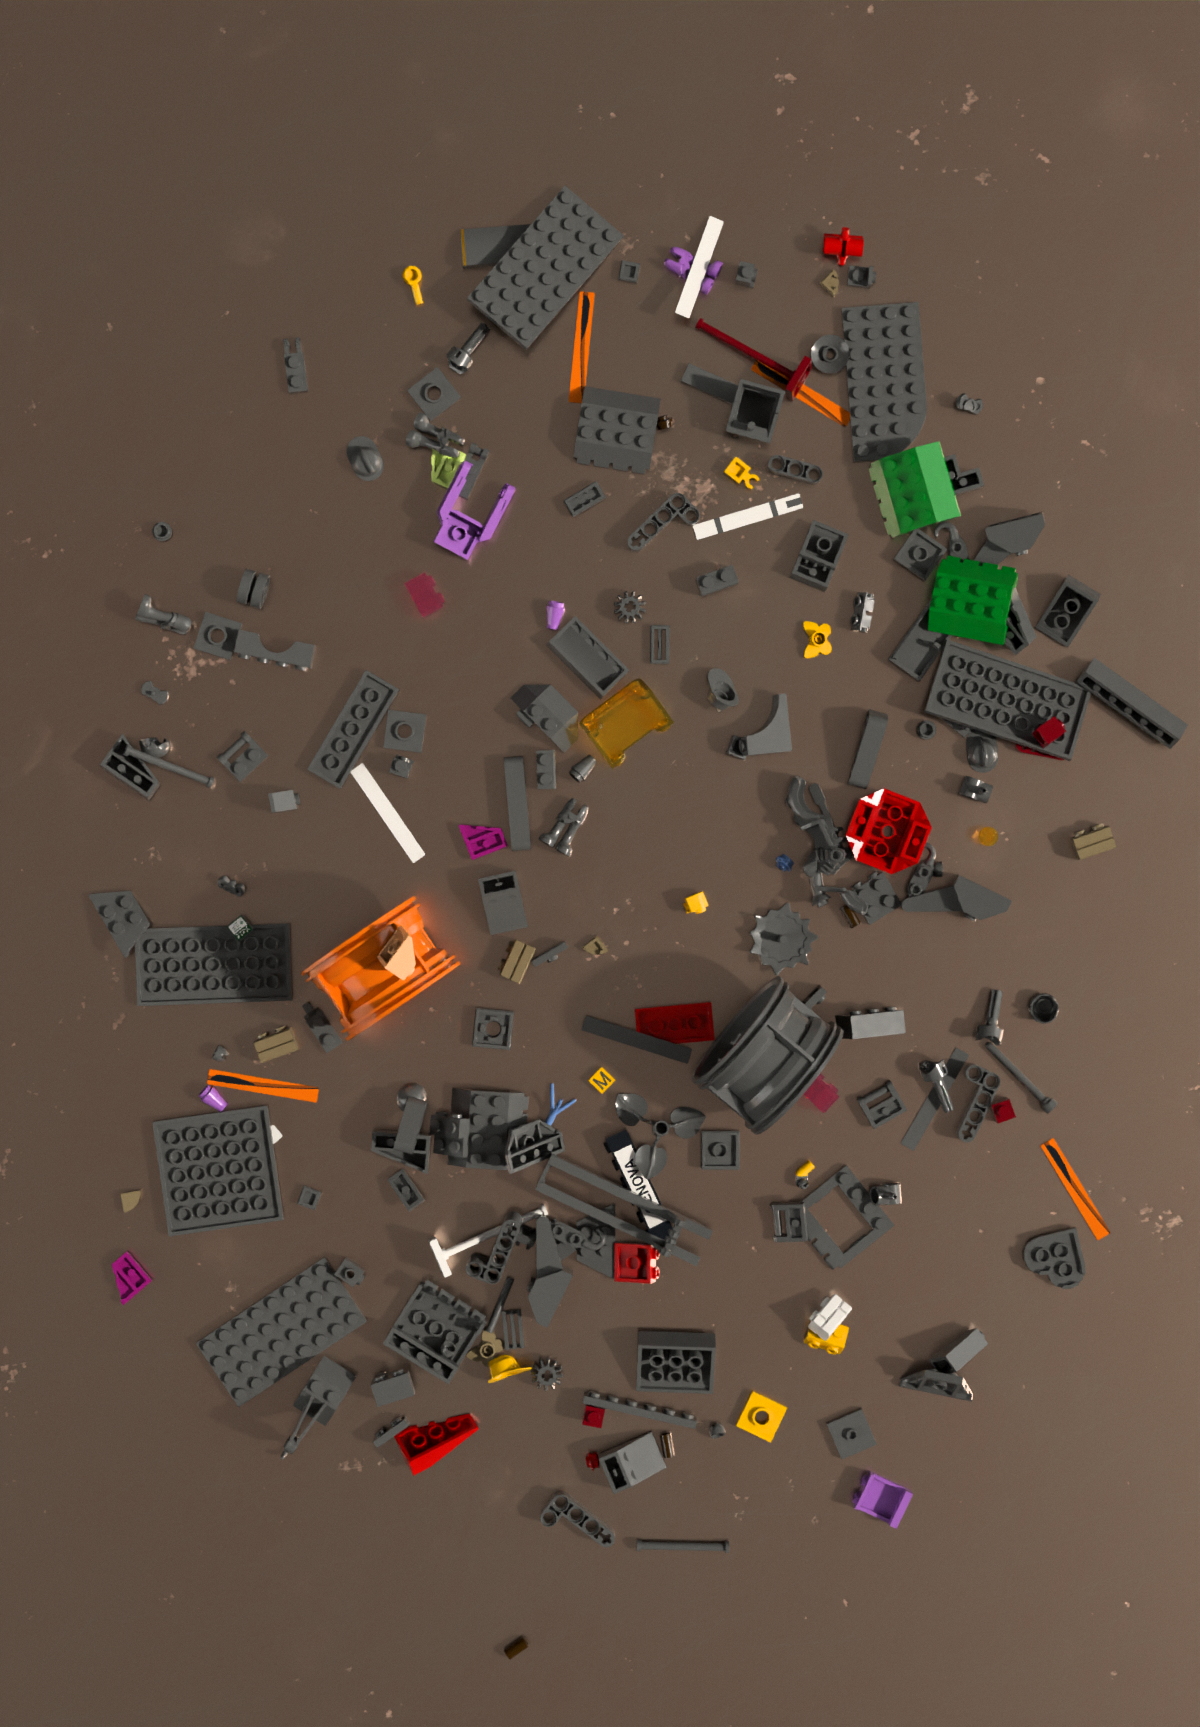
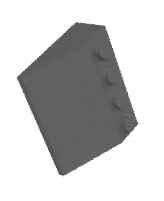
M638 1331L636 1391L713 1394L716 1353L715 1333Z

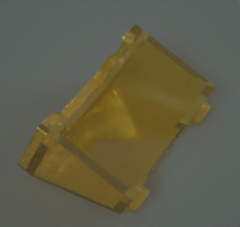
M639 678L630 682L587 714L579 724L613 769L624 762L625 750L654 729L657 732L668 730L674 721L652 690Z

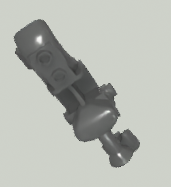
M794 776L789 785L788 795H786L787 798L785 800L788 807L792 808L795 814L793 817L796 824L801 826V830H806L814 839L815 848L803 864L804 873L810 877L813 893L812 907L817 905L820 908L828 904V900L832 897L827 895L826 892H840L842 900L851 910L862 915L866 914L868 904L861 900L855 891L846 890V887L824 886L822 873L835 875L847 861L852 859L853 853L850 848L843 847L842 843L847 841L846 836L844 838L838 836L843 827H835L831 814L825 804L826 798L820 785L814 783L810 785L809 790L815 803L820 806L824 815L809 809L804 799L806 781L800 776Z

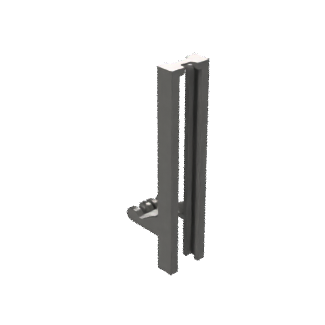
M551 1154L535 1188L540 1193L654 1246L659 1250L660 1254L668 1258L670 1255H674L697 1266L701 1257L675 1245L682 1228L708 1240L713 1232L711 1228L555 1154ZM554 1166L674 1223L673 1229L668 1230L669 1236L666 1235L663 1240L545 1184V1176L549 1168Z

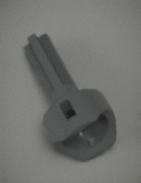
M480 323L461 349L454 346L447 353L449 367L460 375L465 373L473 364L469 356L490 331V328L485 323Z
M991 990L986 1025L978 1026L975 1041L986 1038L997 1046L1001 1045L1004 1030L997 1027L1002 991Z
M944 1059L940 1062L924 1061L919 1065L923 1080L925 1082L932 1081L943 1111L945 1113L953 1111L954 1107L943 1079L948 1073Z

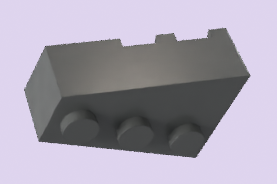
M1014 588L1006 623L1008 629L1005 638V644L1015 655L1026 648L1037 637L1016 588Z
M122 733L100 763V767L149 801L159 788V781L143 760L130 755H123L126 745L131 744Z
M379 1129L372 1131L371 1151L428 1174L431 1134L419 1133L412 1155L393 1150L398 1131Z

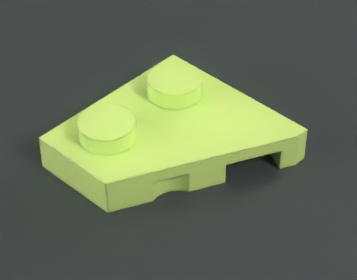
M432 449V482L448 489L466 454L459 451V456L452 458Z

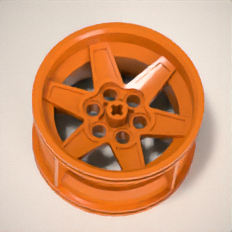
M415 896L398 905L301 972L302 976L306 974L309 976L305 980L307 983L312 981L319 990L328 994L341 1013L339 1022L344 1027L341 1033H348V1036L345 1038L346 1041H349L461 964L459 961L453 962L452 959L456 957L455 954L449 956L445 949L434 946L423 929V918L417 909L421 904L415 905L413 903L416 900ZM400 925L412 937L416 963L414 972L411 976L406 977L404 981L385 969L377 958Z

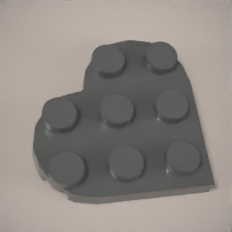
M1076 1227L1037 1236L1024 1246L1023 1258L1026 1266L1034 1273L1048 1275L1050 1281L1055 1286L1062 1289H1071L1078 1286L1080 1281H1082L1086 1270Z

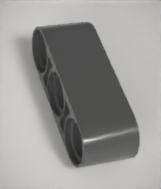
M781 455L772 456L767 464L769 472L774 475L810 485L819 483L823 477V471L819 466ZM778 460L781 462L782 467L774 469L771 462ZM793 465L798 466L800 473L797 475L792 474L790 467ZM812 470L817 471L819 478L816 480L810 479L809 472Z
M408 1097L393 1150L413 1155L428 1101Z

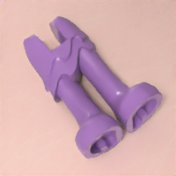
M672 247L669 252L680 260L677 263L666 258L664 265L686 280L690 272V265L692 266L695 257L690 252H687V250ZM717 260L708 265L705 274L709 277H704L700 292L705 295L709 293L714 284L713 279L716 280L723 262Z

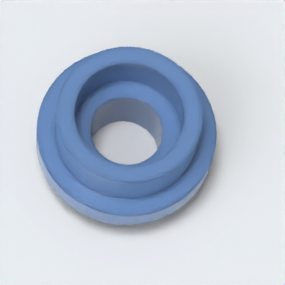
M782 854L776 858V865L780 870L784 872L792 870L794 862L788 856Z

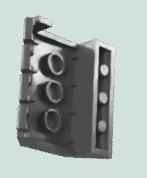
M585 386L573 456L577 458L576 463L590 465V460H594L593 466L609 468V463H613V469L628 471V466H631L632 472L645 474V470L650 469L661 399Z
M452 1087L451 1113L462 1114V1118L470 1119L468 1156L462 1158L448 1155L447 1165L464 1168L508 1170L505 1148L509 1130L527 1123L528 1114L523 1113V1110H528L529 1096H524L523 1092L516 1091L496 1092Z
M426 1280L425 1283L421 1281L383 1344L449 1385L475 1339L485 1327L487 1321L484 1319L486 1316L476 1309L471 1312V1306L459 1299L456 1302L453 1301L455 1296L443 1289L440 1292L437 1291L438 1286L429 1280ZM447 1340L454 1343L457 1349L456 1353L450 1358H445L444 1355L440 1354V1346Z

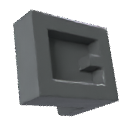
M850 265L847 286L870 289L871 284H875L876 272H873L874 266H869L868 268Z

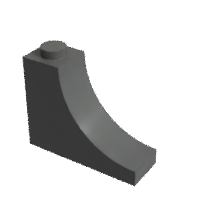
M786 693L773 695L770 716L758 731L751 735L740 737L739 750L742 752V756L792 751Z

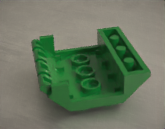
M940 441L914 447L871 463V468H869L872 482H876L873 486L877 500L882 502L879 504L882 517L887 519L884 522L887 534L891 535L892 538L937 522H944L961 516Z
M947 556L946 559H942L937 571L929 608L928 631L1004 645L1012 594L1018 581V573H1015L1016 568L1002 566L1001 570H999V565L983 562V565L979 566L980 561L964 559L962 563L961 558Z

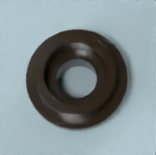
M668 415L658 417V430L673 426V418H668Z

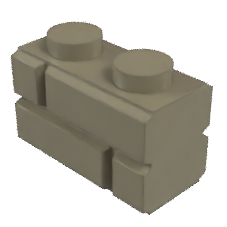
M1101 823L1093 826L1092 831L1085 832V830L1074 833L1075 837L1070 838L1077 860L1116 848L1109 826H1104Z
M517 939L514 942L510 941L505 951L509 954L506 960H501L498 970H501L499 975L521 984L536 948Z
M285 1025L275 1029L276 1033L268 1035V1032L257 1036L258 1040L253 1042L261 1063L299 1049L292 1028L287 1029Z

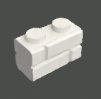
M836 1294L831 1298L826 1297L820 1305L823 1308L819 1312L815 1310L809 1318L811 1320L808 1325L809 1329L817 1333L824 1341H827L852 1310V1307L843 1302Z

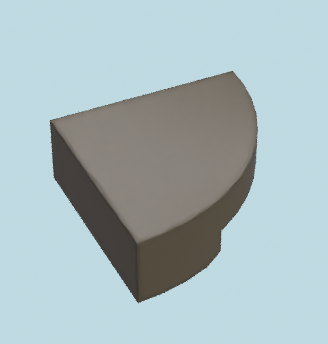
M834 269L820 282V285L833 297L839 288L838 274Z
M598 936L582 946L586 952L594 955L608 952V949Z
M141 1190L121 1193L124 1213L132 1210L138 1204Z

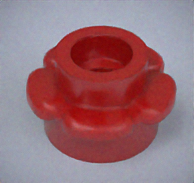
M589 1452V1456H586L587 1467H591L592 1471L595 1468H600L597 1452Z

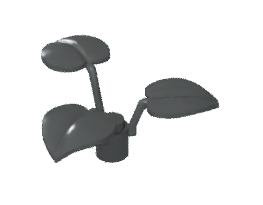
M618 1094L616 1097L615 1107L621 1122L627 1126H635L641 1120L652 1125V1133L656 1136L653 1146L643 1145L635 1153V1164L645 1179L655 1177L666 1165V1151L663 1148H656L660 1137L665 1136L669 1132V1128L674 1127V1132L678 1137L683 1139L691 1138L698 1133L706 1118L697 1109L679 1107L670 1115L673 1124H668L663 1120L655 1123L642 1117L648 1110L647 1102L643 1097L637 1094Z

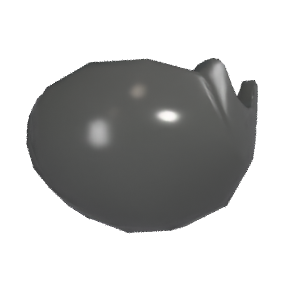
M156 737L139 740L141 752L157 758L163 757L170 750V742L166 738L163 740V743H160Z
M1047 993L1037 994L1031 1000L1029 1006L1033 1019L1041 1024L1051 1023L1059 1012L1058 1002L1052 995Z
M417 1083L405 1084L396 1096L397 1105L403 1112L408 1097L427 1100L425 1089Z

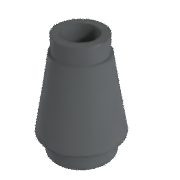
M588 755L572 766L569 774L578 783L582 780L585 781L597 761L591 755Z

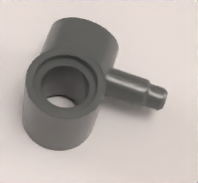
M965 776L959 794L987 803L992 793L993 785L970 776Z
M887 1183L871 1187L870 1199L873 1205L901 1204V1184Z

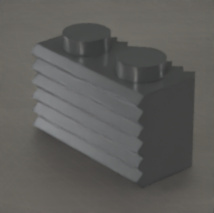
M730 564L726 568H719L715 572L712 571L711 573L708 572V574L705 573L704 576H697L696 583L700 595L704 596L738 584V578L733 565Z
M555 750L536 751L537 789H556Z

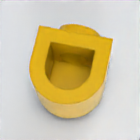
M703 891L684 898L685 903H683L687 914L692 912L699 914L706 911L705 907L708 906Z

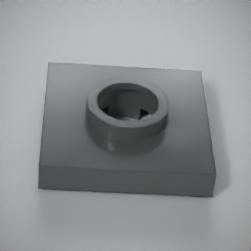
M438 367L407 390L430 421H433L461 399V396ZM432 386H436L441 390V396L437 400H431L427 396V391Z
M205 612L194 649L231 660L238 630H241L243 624ZM214 629H221L224 632V639L219 643L211 640L210 634Z
M388 710L383 748L422 753L427 715ZM407 724L411 727L412 733L408 738H402L398 735V727L400 725Z
M476 1008L472 1047L510 1050L514 1011ZM490 1022H497L500 1025V1032L495 1036L489 1035L486 1031V1026Z

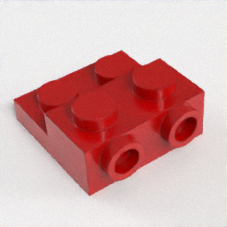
M616 1242L614 1282L648 1284L656 1282V1279L659 1278V1267H656V1259H659L660 1255L659 1250L644 1242Z

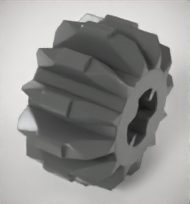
M625 591V599L621 595L617 596L621 603L614 602L615 606L620 607L615 609L614 613L621 612L618 619L621 620L625 616L626 624L629 618L632 619V623H636L634 616H637L640 620L643 618L638 612H646V609L640 608L646 602H638L642 595H638L635 599V591H632L631 597ZM629 602L635 606V610L632 609L631 612H627V608H624Z
M547 1357L546 1363L539 1359L541 1366L534 1364L533 1367L536 1370L531 1371V1375L536 1376L532 1379V1382L536 1383L539 1381L538 1389L545 1385L544 1391H547L548 1385H550L552 1390H554V1382L560 1385L561 1381L558 1378L564 1376L563 1373L559 1372L562 1370V1366L555 1367L557 1360H554L551 1364L549 1357ZM546 1370L553 1374L549 1375V1378H545V1375L542 1376Z

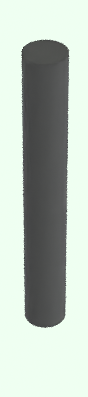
M507 1277L485 1331L493 1333L514 1279Z

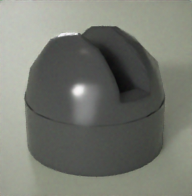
M942 861L934 862V877H943Z
M218 1045L212 1059L223 1062L226 1059L222 1056H228V1051Z
M448 1340L440 1346V1354L444 1355L445 1358H450L457 1351L454 1343Z
M716 1423V1426L711 1424L709 1433L712 1439L720 1438L726 1434L721 1423Z

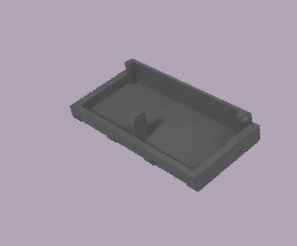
M931 599L888 659L919 682L944 648L946 640H950L952 635L928 631Z

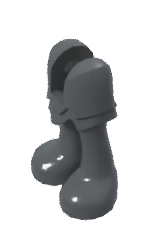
M421 412L417 414L414 420V428L417 431L411 430L406 438V445L408 447L424 446L452 458H457L460 452L448 446L449 442L460 446L465 444V440L460 435L450 431L448 428L446 429L442 426V429L430 424L428 416ZM419 432L438 437L439 442L425 437Z
M144 595L135 620L161 625V629H167L181 635H185L191 626L190 618L179 613L157 610L151 605V596Z
M571 798L558 814L556 818L558 820L549 833H542L539 837L540 841L553 848L565 824L570 823L555 850L568 857L572 854L571 841L579 826L585 821L588 813V806L585 804L578 811V815L571 812L577 801L575 798Z

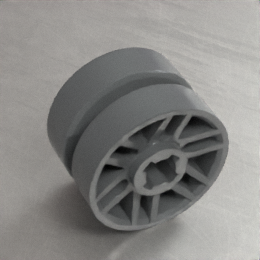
M246 568L239 585L236 601L247 605L250 601L251 607L261 609L269 588L270 575L259 573L256 579V571Z

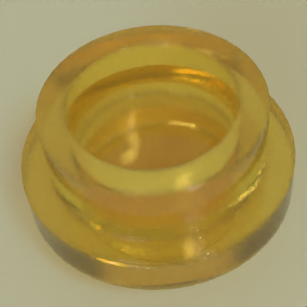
M985 827L979 833V840L985 846H992L998 840V833L992 827Z

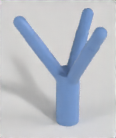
M553 1083L550 1084V1113L545 1120V1123L550 1126L557 1114L576 1102L574 1098L560 1107L563 1102L560 1099L554 1108Z

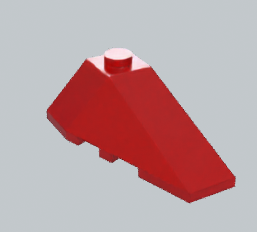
M471 1414L447 1418L446 1421L435 1423V1421L429 1422V1425L417 1427V1425L410 1426L394 1436L413 1476L434 1465L479 1429Z

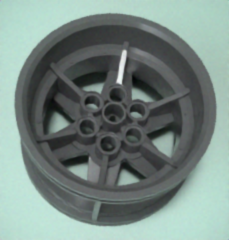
M780 976L773 978L765 984L730 1020L708 1048L691 1078V1081L695 1085L698 1084L701 1090L707 1088L745 1120V1127L751 1129V1132L755 1135L761 1134L770 1128L800 1099L827 1065L843 1037V1029L837 1026L833 1021L827 1023L789 991V983L784 982Z

